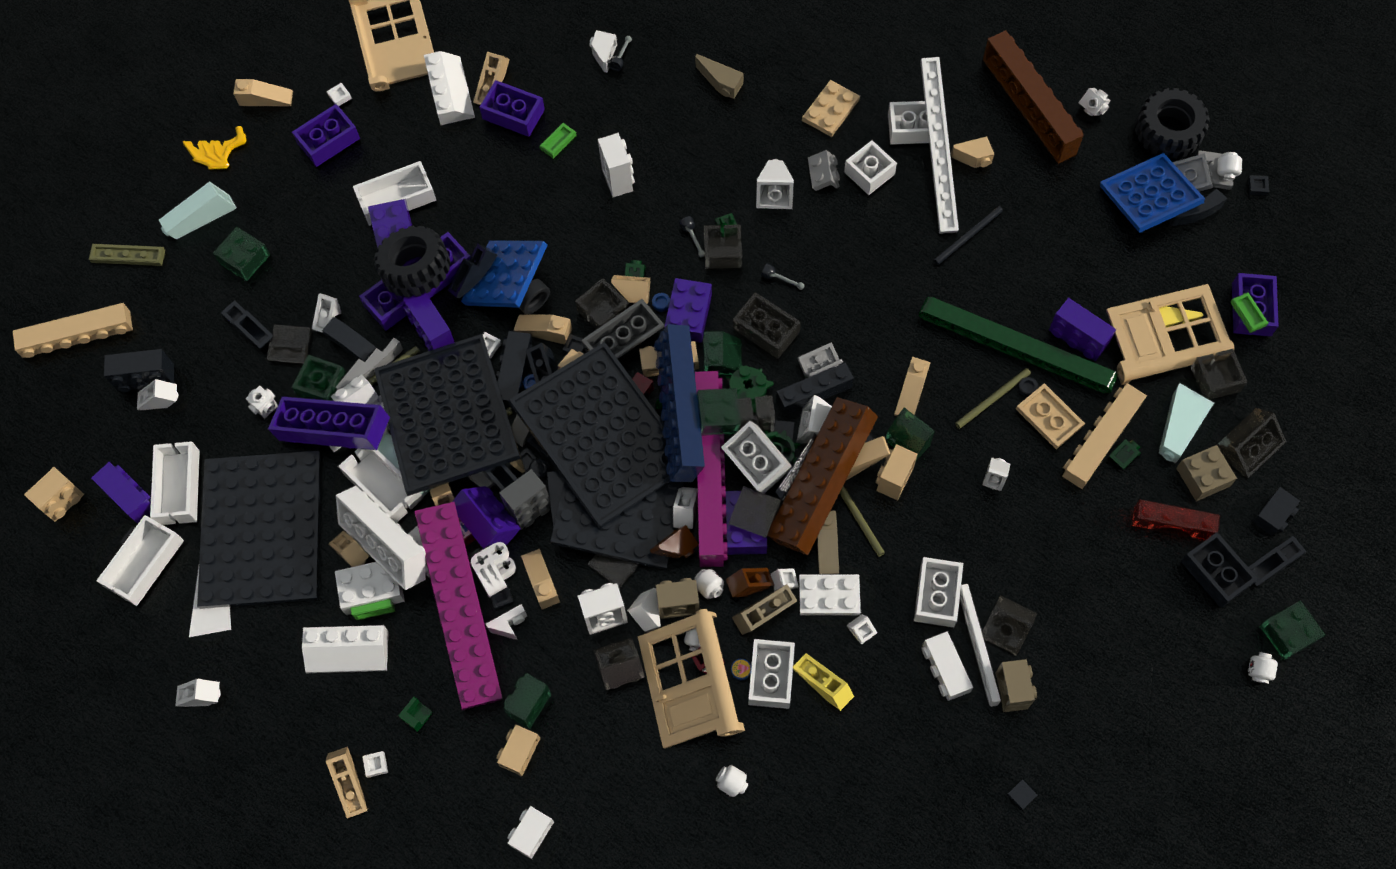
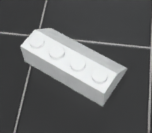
M442 51L424 55L440 124L444 125L475 118L460 56Z
M384 625L303 628L302 652L305 672L387 671L389 631Z

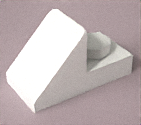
M321 293L318 295L312 325L313 330L323 333L322 330L336 315L341 314L337 298Z
M521 604L486 623V626L490 633L517 639L510 626L522 623L527 614Z

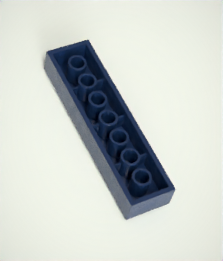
M667 324L654 343V350L657 352L656 368L659 369L657 382L661 389L659 401L662 403L661 419L664 421L663 438L666 439L665 456L668 458L666 472L669 474L671 482H693L705 467L690 328L686 325Z

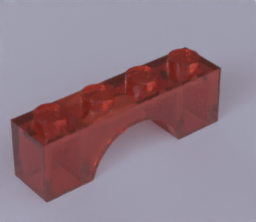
M1139 500L1134 507L1132 526L1147 529L1159 527L1177 528L1188 532L1193 538L1207 540L1218 532L1220 515Z

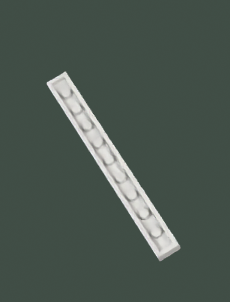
M939 57L921 58L939 234L958 232L959 229Z

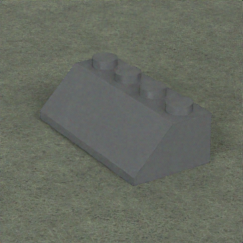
M641 299L582 339L583 349L587 353L605 342L618 359L665 327V325L645 301Z

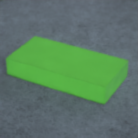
M562 123L540 145V149L554 159L576 136V132Z
M1249 292L1231 300V305L1250 333L1268 325V321Z
M391 599L352 607L351 615L356 620L392 613L395 611V607Z

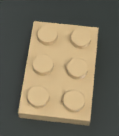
M830 80L802 116V121L832 137L858 103L860 96Z
M1045 383L1016 407V410L1055 449L1059 448L1085 425Z

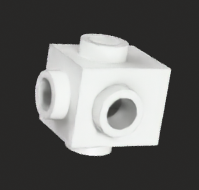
M1089 88L1079 101V104L1085 108L1084 111L1087 114L1096 116L1103 115L1108 110V104L1111 100L1107 98L1108 95L1104 91Z
M261 386L252 390L246 398L250 404L248 408L255 415L259 413L264 419L278 407V404L274 400L275 395L268 388L264 390Z

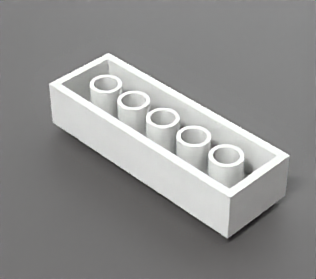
M354 486L336 495L338 524L404 590L426 580V552L424 548L418 545L410 534L405 533L401 526L390 518L388 513H384L378 504L368 497L366 492Z

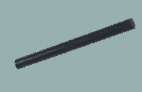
M997 206L933 260L934 263L939 265L1003 212V209Z

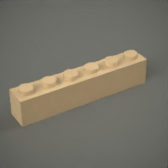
M124 303L13 330L15 351L22 358H30L37 354L50 353L56 349L69 348L72 345L85 344L96 339H105L115 334H124L127 331L133 330L129 309Z
M1128 383L1123 389L1119 387L1113 396L1116 398L1113 403L1109 402L1103 410L1106 414L1103 417L1099 416L1094 423V426H1096L1094 431H1088L1083 439L1086 441L1084 445L1079 444L1073 453L1076 455L1074 459H1068L1063 469H1065L1062 477L1083 489L1147 395Z

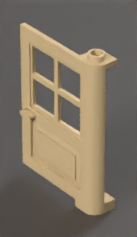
M349 0L369 77V84L373 91L390 89L389 84L428 75L424 55L434 53L420 0ZM410 1L413 15L393 20L390 5ZM387 7L390 21L370 26L367 11ZM415 19L418 34L398 38L395 24ZM391 25L395 39L375 44L372 30Z
M1208 284L1106 309L1110 323L1116 329L1114 334L1124 361H1120L1117 365V374L1121 385L1127 384L1134 379L1223 357L1228 359L1234 351V344L1228 337ZM1200 298L1208 318L1189 322L1182 302ZM1178 304L1184 324L1166 328L1159 308ZM1210 322L1217 342L1198 346L1191 326ZM1187 328L1193 348L1175 352L1168 332Z
M707 609L698 610L693 616L638 636L663 748L671 747L713 731H717L718 736H730L745 731L743 723L738 722L713 618L717 616L716 613L710 612ZM696 628L701 649L681 656L677 635ZM672 637L676 658L657 665L653 644ZM702 654L707 674L687 681L682 661ZM678 663L682 684L663 690L658 670Z

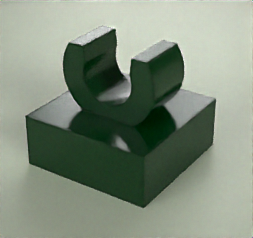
M732 213L715 219L722 237L739 231Z

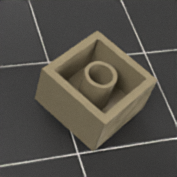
M1217 445L1183 459L1177 466L1178 472L1196 501L1230 487L1237 479Z
M684 578L680 582L662 581L656 585L660 619L695 615L696 611L700 610L696 580Z
M1027 659L1002 662L995 673L1003 712L1028 709L1035 701V698H1037L1036 687L1032 686L1031 678L1033 677L1031 665L1027 664Z

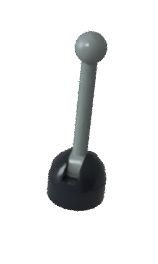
M630 36L625 37V43L619 55L613 56L608 63L609 68L613 71L618 72L623 67L621 57L628 43L632 41Z
M691 216L683 218L679 221L680 227L683 231L690 233L699 251V257H704L705 251L701 249L692 231L695 227L693 218Z
M766 263L761 277L765 279L777 277L797 286L800 290L804 288L802 282L797 283L777 274L775 267Z

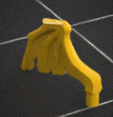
M237 126L235 128L237 136L231 140L224 141L223 146L218 140H211L210 144L207 141H199L197 144L199 149H197L191 141L182 142L194 158L192 159L194 162L208 166L209 170L227 169L230 165L227 162V158L231 150L246 143V135L243 132V128Z

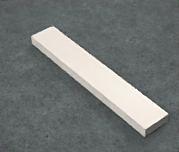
M964 584L961 585L960 602L989 705L991 707L997 706L1001 699L969 586Z

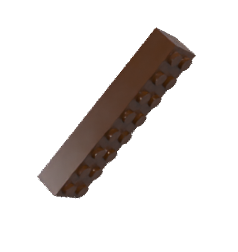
M1006 30L988 38L983 61L1059 164L1075 156L1084 136L1081 128L1076 126L1072 116L1065 111L1062 103L1053 95L1052 89L1045 84L1043 77L1036 72L1032 62L1028 61L1023 50L1016 45L1014 38Z
M836 398L766 534L777 544L805 555L809 554L878 418L868 406Z

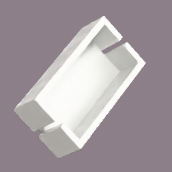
M421 161L353 186L369 226L372 225L368 206L406 199L408 210L410 211L436 201L434 191Z
M193 442L175 443V447L171 443L153 446L150 518L161 525L176 524V520L179 523L197 522L200 450Z
M357 449L355 453L361 461L359 464L351 454L339 465L342 473L361 491L366 492L368 497L373 502H376L384 513H388L395 523L408 513L407 508L411 510L423 499L421 492L407 496L401 472L378 450Z
M144 515L97 579V582L137 606L184 540L176 532Z

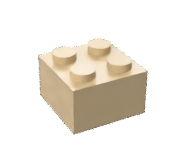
M896 444L894 450H889L890 455L885 458L886 461L884 466H881L875 483L878 484V492L898 500L911 475L918 454Z
M53 467L24 495L43 513L56 522L65 515L71 506L77 504L84 494Z

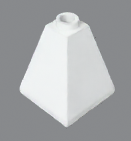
M768 160L757 178L756 208L792 209L794 180L782 160Z
M816 395L802 408L796 443H808L814 433L818 435L832 408L831 405Z

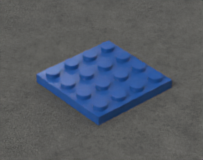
M1165 153L1100 182L1102 190L1139 233L1203 204L1205 200Z
M489 241L486 247L498 255L484 277L463 296L461 302L465 306L519 308L547 244L544 241Z

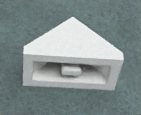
M652 588L641 593L627 610L644 632H650L661 627L656 588Z

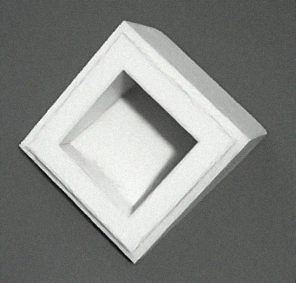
M777 569L771 573L775 585L773 586L774 591L788 584L790 589L799 587L794 569Z
M863 614L847 625L860 644H863L877 634L869 618Z

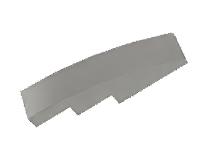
M393 338L383 352L376 348L366 362L358 359L335 388L337 390L343 388L361 374L368 380L375 375V368L392 363L403 350L400 341Z

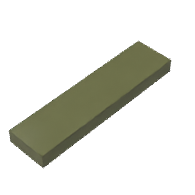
M92 244L89 261L91 263L162 266L165 249L164 247Z

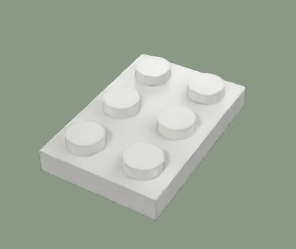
M799 575L800 615H860L859 575Z

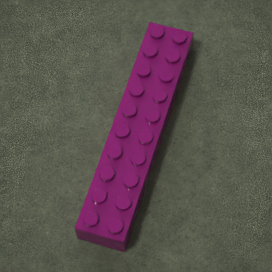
M718 371L695 372L705 467L697 476L700 567H724V560L728 559L727 542H723L727 541L725 457L724 450L721 448L724 445L722 378H718Z
M455 502L415 511V517L422 546L426 552L425 559L461 710L502 700V694Z

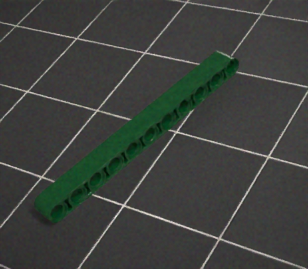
M926 297L919 311L920 318L1101 393H1111L1118 377L1117 373L1111 369L933 297Z

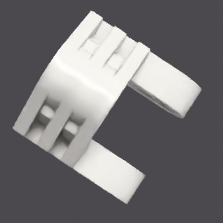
M502 542L492 544L475 554L471 559V565L489 597L505 589L507 585L504 580L512 576L516 571L514 561L509 558L507 546ZM500 550L502 554L498 555L497 551ZM483 560L484 564L481 565L479 561Z

